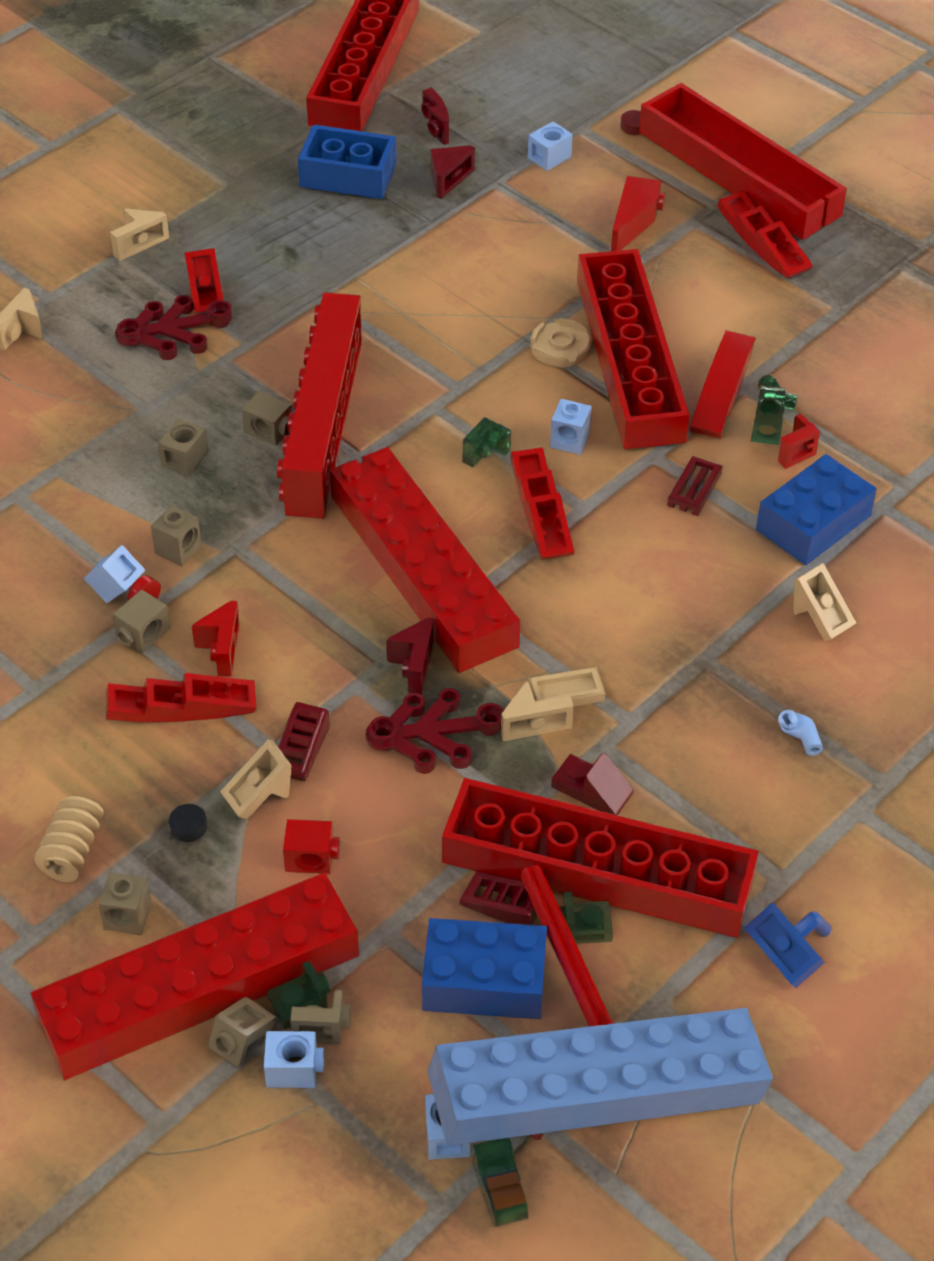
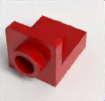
M802 414L794 417L793 431L782 437L780 441L778 462L785 469L817 454L820 431L814 423L810 422Z

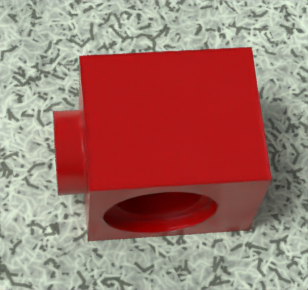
M287 819L283 844L285 872L317 874L326 872V874H330L332 859H339L340 837L333 836L332 821Z

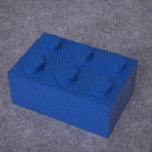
M313 125L298 157L299 186L313 190L383 199L397 165L396 136Z
M825 454L760 502L756 530L804 565H807L871 516L877 488L828 454Z
M429 918L422 978V1011L541 1019L547 926Z

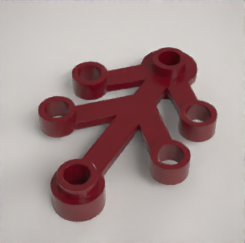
M189 295L177 296L174 304L165 314L161 302L150 301L136 319L128 318L118 323L115 330V338L119 344L132 347L141 344L158 350L159 356L163 360H172L177 356V345L173 340H161L153 335L161 334L189 344V350L192 353L201 354L208 348L206 336L200 333L194 334L183 329L210 323L217 328H224L230 324L233 318L232 306L225 300H216L208 305V312L179 318L180 315H186L193 311V300ZM159 320L157 323L148 324L150 321Z
M446 688L439 693V699L415 724L403 725L409 717H418L425 711L424 697L419 693H409L404 697L403 704L390 717L381 716L370 722L365 732L366 741L370 747L379 751L394 749L414 761L416 771L423 774L430 773L436 766L435 753L430 749H420L406 740L418 738L448 755L453 767L464 769L471 764V749L467 745L457 744L443 735L480 730L484 735L494 736L501 731V718L504 709L498 704L486 703L478 708L476 716L440 720L446 712H455L460 707L459 692L452 688ZM446 699H453L454 701H452V702H446V701H444V700H446ZM412 703L419 704L418 706H410ZM461 754V755H465L466 757H464V758H457V757H455V756ZM422 759L430 760L427 763L420 762Z

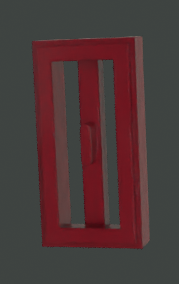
M692 456L669 495L667 506L673 508L677 504L680 505L679 510L686 512L687 508L692 509L693 515L698 516L721 476L723 466ZM696 467H702L686 496H680ZM709 470H711L712 472L709 475L707 481L705 482L703 488L701 489L699 495L697 496L696 500H693L707 473L709 472Z

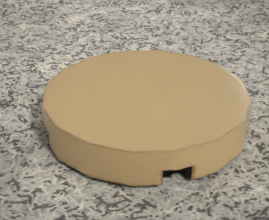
M558 318L554 319V323L546 324V321L542 322L533 329L530 337L532 354L538 361L548 366L559 368L575 366L582 363L591 351V335L589 336L584 325L570 319Z

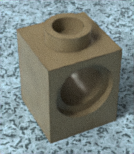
M259 390L242 408L244 433L276 446L284 438V435L290 434L288 432L289 413L292 412V404Z
M177 419L158 442L161 466L190 476L209 452L206 428Z
M171 505L151 525L155 554L180 566H183L202 546L199 519Z
M140 590L113 614L117 639L123 645L132 646L141 653L171 628L167 605L143 590Z
M109 872L98 903L104 930L142 935L152 904L147 877Z

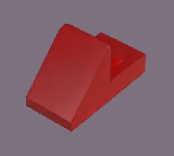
M215 248L184 252L189 279L188 287L195 313L207 312V307L211 302L224 300Z
M238 601L227 602L192 625L195 648L210 649V661L216 662L218 676L232 677L240 627Z

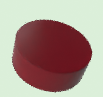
M629 110L624 112L621 116L620 124L622 131L630 135H640V111Z

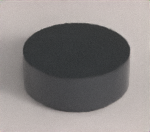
M183 804L175 808L169 816L171 834L183 842H191L201 838L207 830V818L204 810L194 804Z

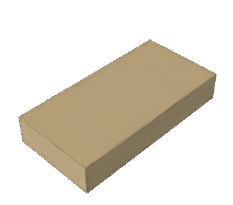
M597 667L528 678L535 701L570 695L574 707L605 702L606 694Z

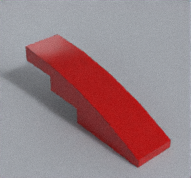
M744 190L719 200L717 208L733 229L753 251L788 279L812 268V263L783 222L780 220L774 223L762 205L758 207L753 205Z
M728 330L725 331L700 394L690 424L691 432L721 439L727 418L731 415L736 396L740 392L756 337Z
M543 447L511 452L510 460L518 491L541 560L574 555L575 551L560 492L557 493L552 471L548 470Z
M185 673L182 682L146 678L144 687L108 683L106 689V720L185 722L254 713L257 708L255 680Z

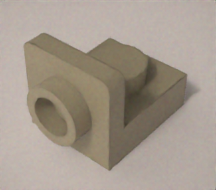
M334 990L332 1009L322 1008L317 1005L292 1007L291 1031H315L316 1043L341 1044L342 1029H349L351 1018V1005L344 1004L343 990Z
M244 997L216 1015L208 1046L233 1065L239 1066L245 1060L248 1046L264 1036L266 1031L273 1030L276 1016L249 998Z

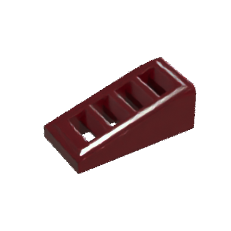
M301 702L294 704L278 746L285 757L303 761L302 764L289 761L291 764V778L306 781L330 727L329 711L327 709ZM300 732V733H304V734H308V735H312V736H311V737H308V736L300 735V734H297V733ZM294 745V746L306 748L307 751L301 750V749H297V748H293V747H291V746Z
M476 871L460 898V905L509 924L533 925L538 917L523 882ZM479 886L486 888L482 897L474 896ZM494 891L499 893L495 901L489 900ZM507 896L512 898L510 904L504 903ZM520 901L525 903L524 907L518 906Z

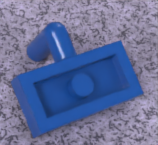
M772 902L744 927L795 988L825 963L805 939L813 930L821 937H826L831 933V925L818 912H809L797 924L793 925Z

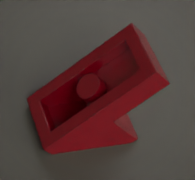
M425 618L389 637L386 641L387 661L403 664L402 677L408 678V693L422 694L434 644L433 618Z
M605 753L599 756L594 765L569 754L551 780L552 788L598 811L614 815L619 814L633 794L632 786Z

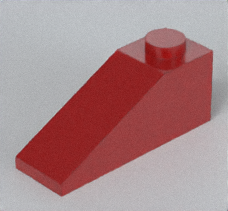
M627 176L612 229L611 251L622 250L655 222L658 210L663 211L665 193L660 192L661 180Z

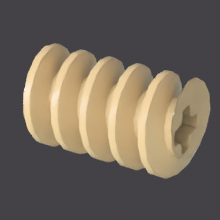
M69 796L60 800L57 804L56 812L52 815L51 824L47 826L45 836L41 840L40 848L35 853L34 860L37 867L48 877L65 883L75 881L79 875L78 870L83 867V858L89 853L88 846L93 844L94 834L99 830V822L104 818L103 808L96 802L80 796Z

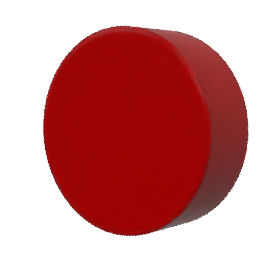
M148 575L138 578L128 592V601L140 590L158 599L161 591L160 583Z

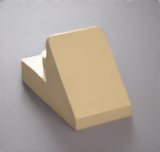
M123 209L125 225L110 232L113 255L121 261L169 239L167 215L159 211Z
M24 287L0 312L1 350L5 351L19 338L21 333L39 339L43 338L39 316L30 289Z
M824 563L817 565L794 580V615L808 611L824 641L833 639L856 624Z
M526 681L502 712V741L572 729L574 705L570 695L535 701L529 682Z
M268 739L220 792L237 816L247 820L271 793L286 799L289 797L291 764L273 740Z

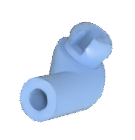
M784 710L779 714L778 723L782 731L802 740L807 755L815 756L823 751L820 737L811 718L792 710Z

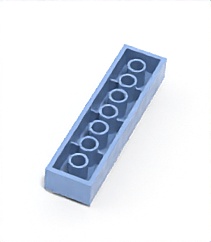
M747 1008L436 1045L427 1071L447 1146L755 1105L760 1103L773 1081V1076Z

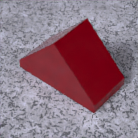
M467 145L430 149L431 176L436 196L442 199L475 171V147Z

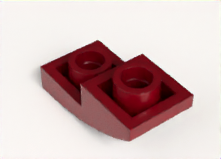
M430 87L422 91L421 110L424 117L429 119L427 127L430 134L436 137L442 144L447 145L449 144L448 110L439 94Z

